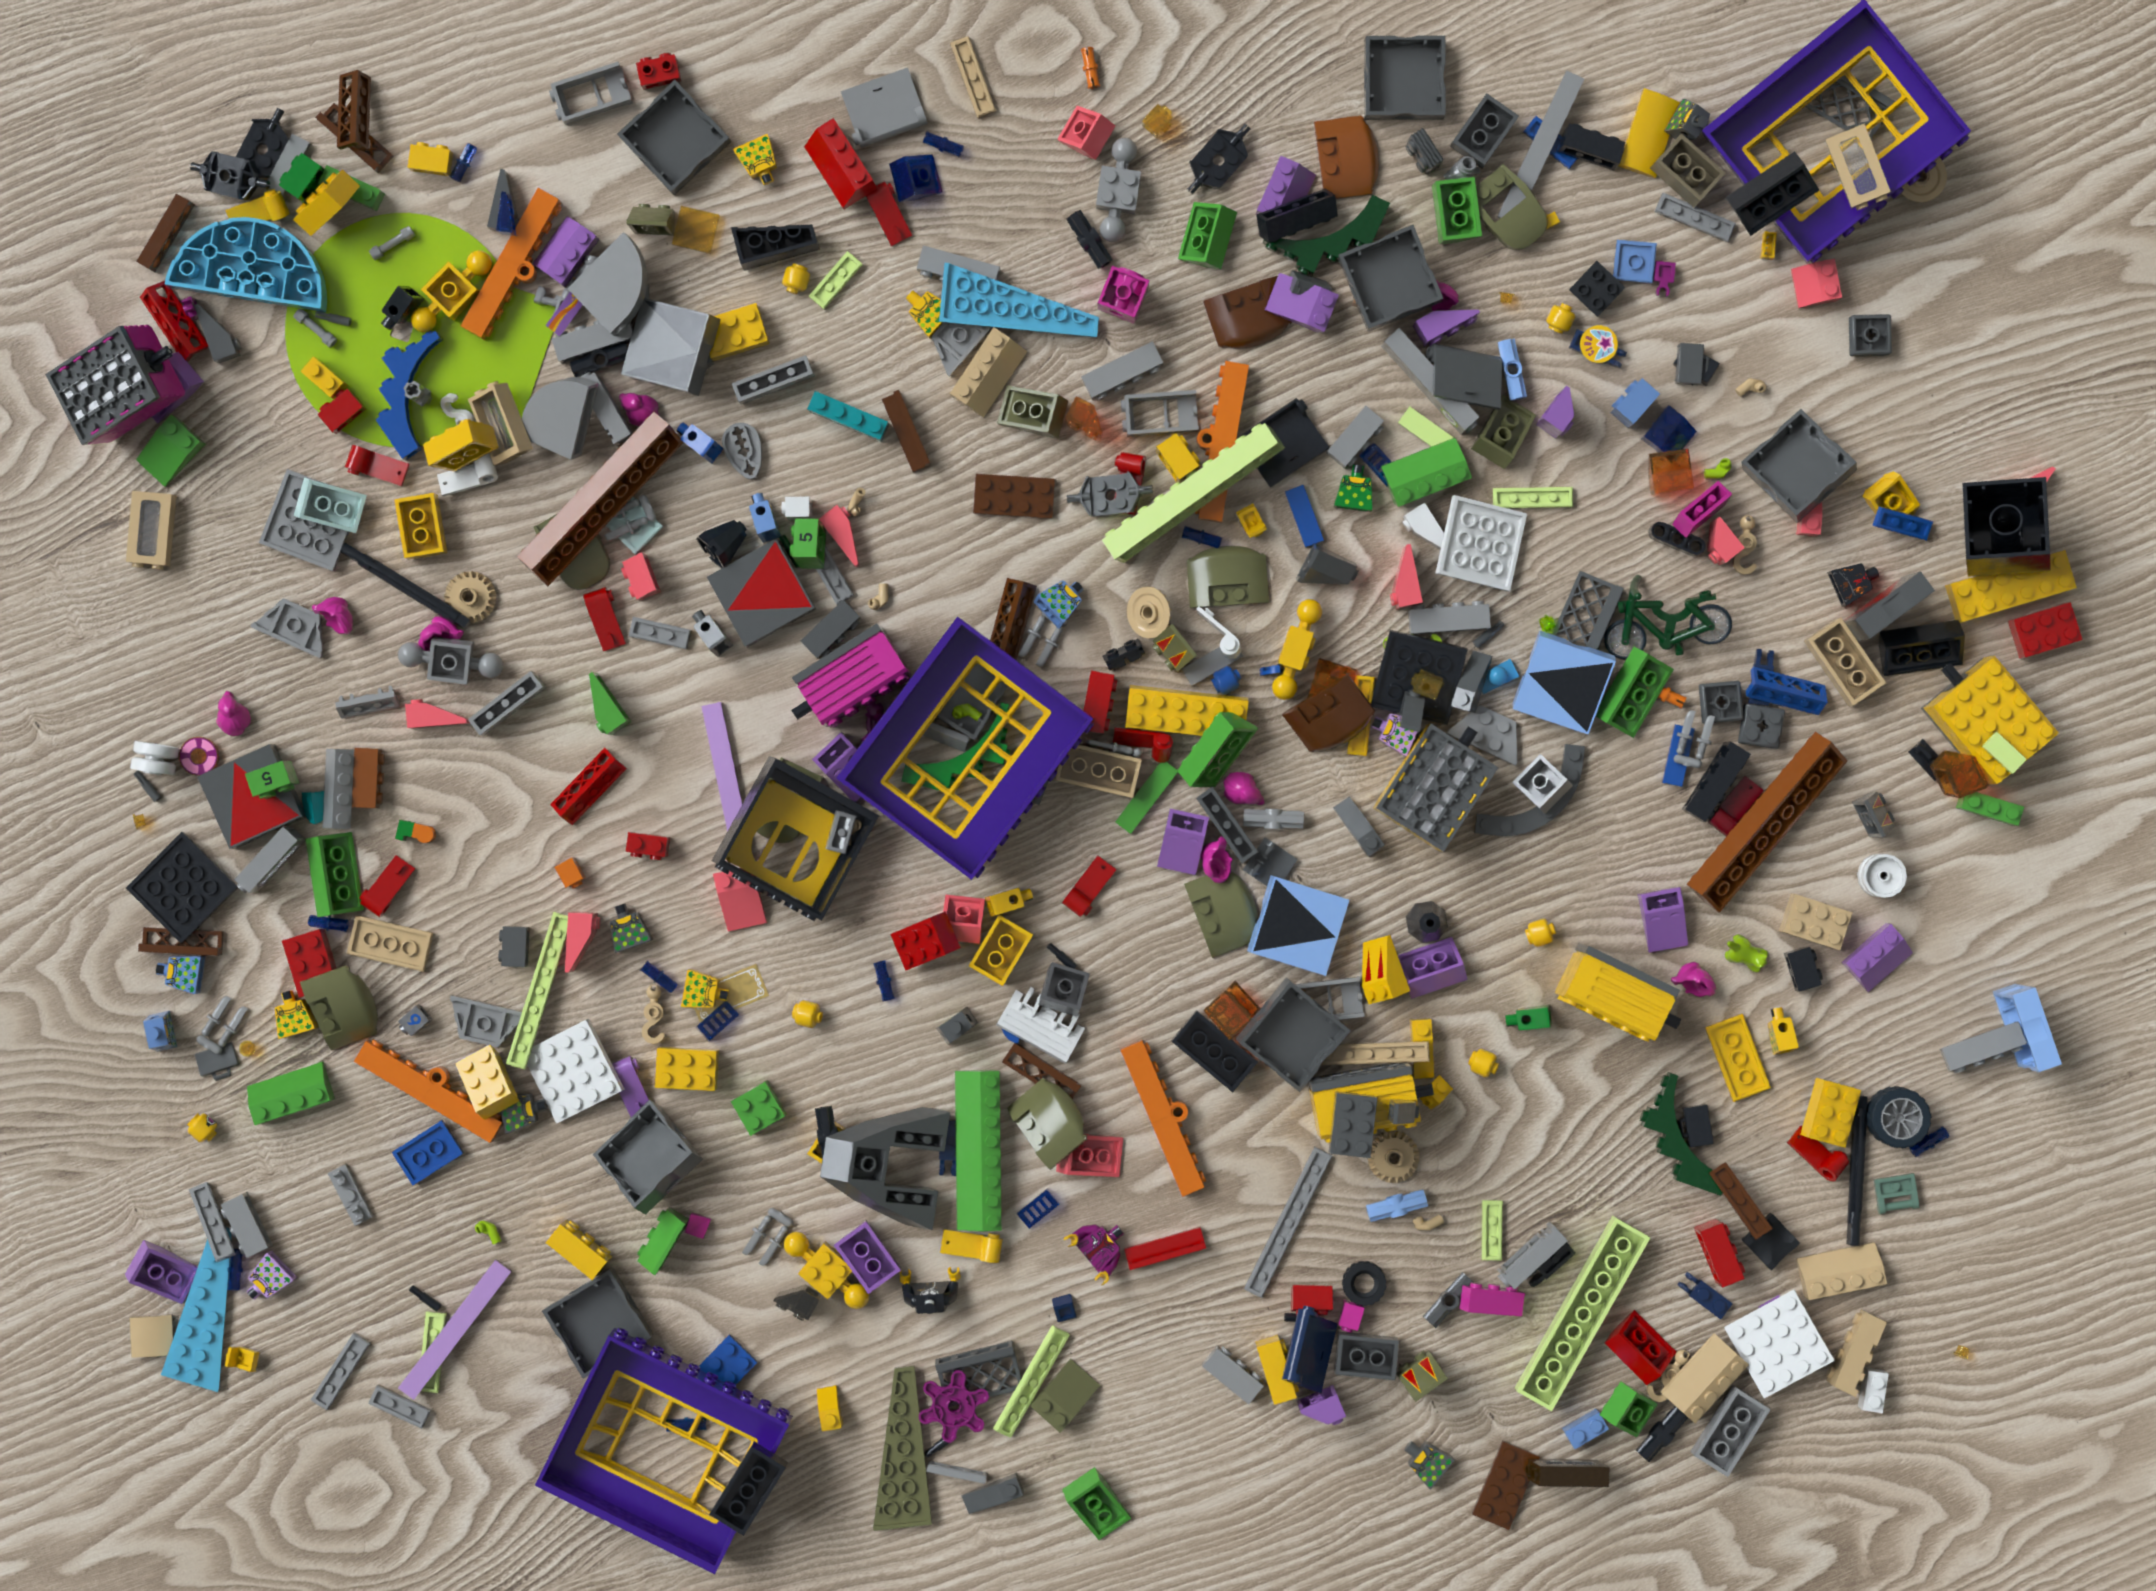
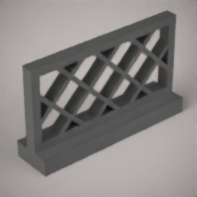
M1842 76L1836 81L1840 85L1834 86L1832 84L1831 87L1826 89H1832L1835 101L1823 103L1822 95L1820 94V105L1812 106L1807 104L1805 106L1845 131L1873 121L1869 110L1871 107L1868 106L1865 100L1866 107L1854 109L1852 98L1862 96L1846 76ZM1856 78L1863 88L1868 86ZM1845 87L1848 97L1837 100L1835 88ZM1875 89L1869 93V96L1877 106L1884 111L1895 102ZM1849 99L1852 111L1840 113L1838 102ZM1835 103L1838 114L1833 116L1827 115L1824 106ZM1866 109L1869 121L1858 123L1855 112ZM1852 113L1855 124L1851 126L1844 125L1841 116ZM1882 122L1871 129L1870 139L1873 138Z
M1579 571L1552 635L1556 636L1565 631L1569 642L1574 643L1584 639L1586 647L1599 650L1618 602L1623 595L1624 588ZM1581 578L1589 579L1593 587L1581 591L1579 586ZM1601 586L1611 588L1609 595L1600 599L1596 588ZM1594 590L1598 600L1587 604L1583 594ZM1581 595L1585 605L1573 609L1572 599ZM1600 603L1601 613L1592 617L1588 607ZM1586 608L1590 618L1579 622L1575 612ZM1573 613L1577 623L1565 627L1564 617ZM1592 621L1593 631L1584 635L1580 625ZM1578 626L1582 636L1571 640L1567 630Z
M1012 1341L935 1359V1367L941 1387H946V1385L950 1384L944 1380L943 1373H953L958 1369L963 1371L966 1367H971L976 1371L971 1379L966 1377L968 1384L965 1388L968 1390L969 1386L973 1384L980 1389L987 1390L989 1397L1015 1391L1022 1379ZM1012 1357L1013 1364L1010 1369L1000 1364L1003 1358ZM990 1362L995 1365L990 1374L981 1369L984 1363ZM997 1368L1007 1372L1002 1381L993 1376ZM978 1372L988 1377L983 1386L973 1381ZM1010 1374L1017 1378V1385L1010 1386L1005 1383ZM990 1379L1000 1384L996 1390L991 1391L986 1388ZM951 1401L948 1404V1407L960 1404L956 1401Z

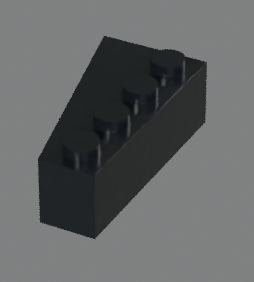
M812 224L786 225L784 227H731L740 264L744 271L820 250Z
M1731 741L1724 742L1682 810L1701 822L1710 820L1715 813L1714 808L1723 801L1726 796L1725 792L1733 785L1737 774L1743 769L1751 754Z

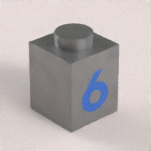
M417 1005L398 1022L401 1024L399 1026L406 1035L413 1036L433 1019L421 1005Z

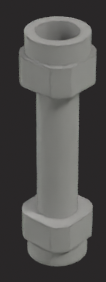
M407 226L401 229L400 234L378 247L376 245L372 247L369 253L376 261L384 256L383 253L404 240L409 241L416 236L411 227Z
M300 308L296 311L293 317L299 323H304L322 338V342L329 348L334 346L337 342V338L330 332L327 333L318 326L303 309Z

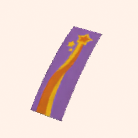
M569 292L545 326L560 337L583 304Z

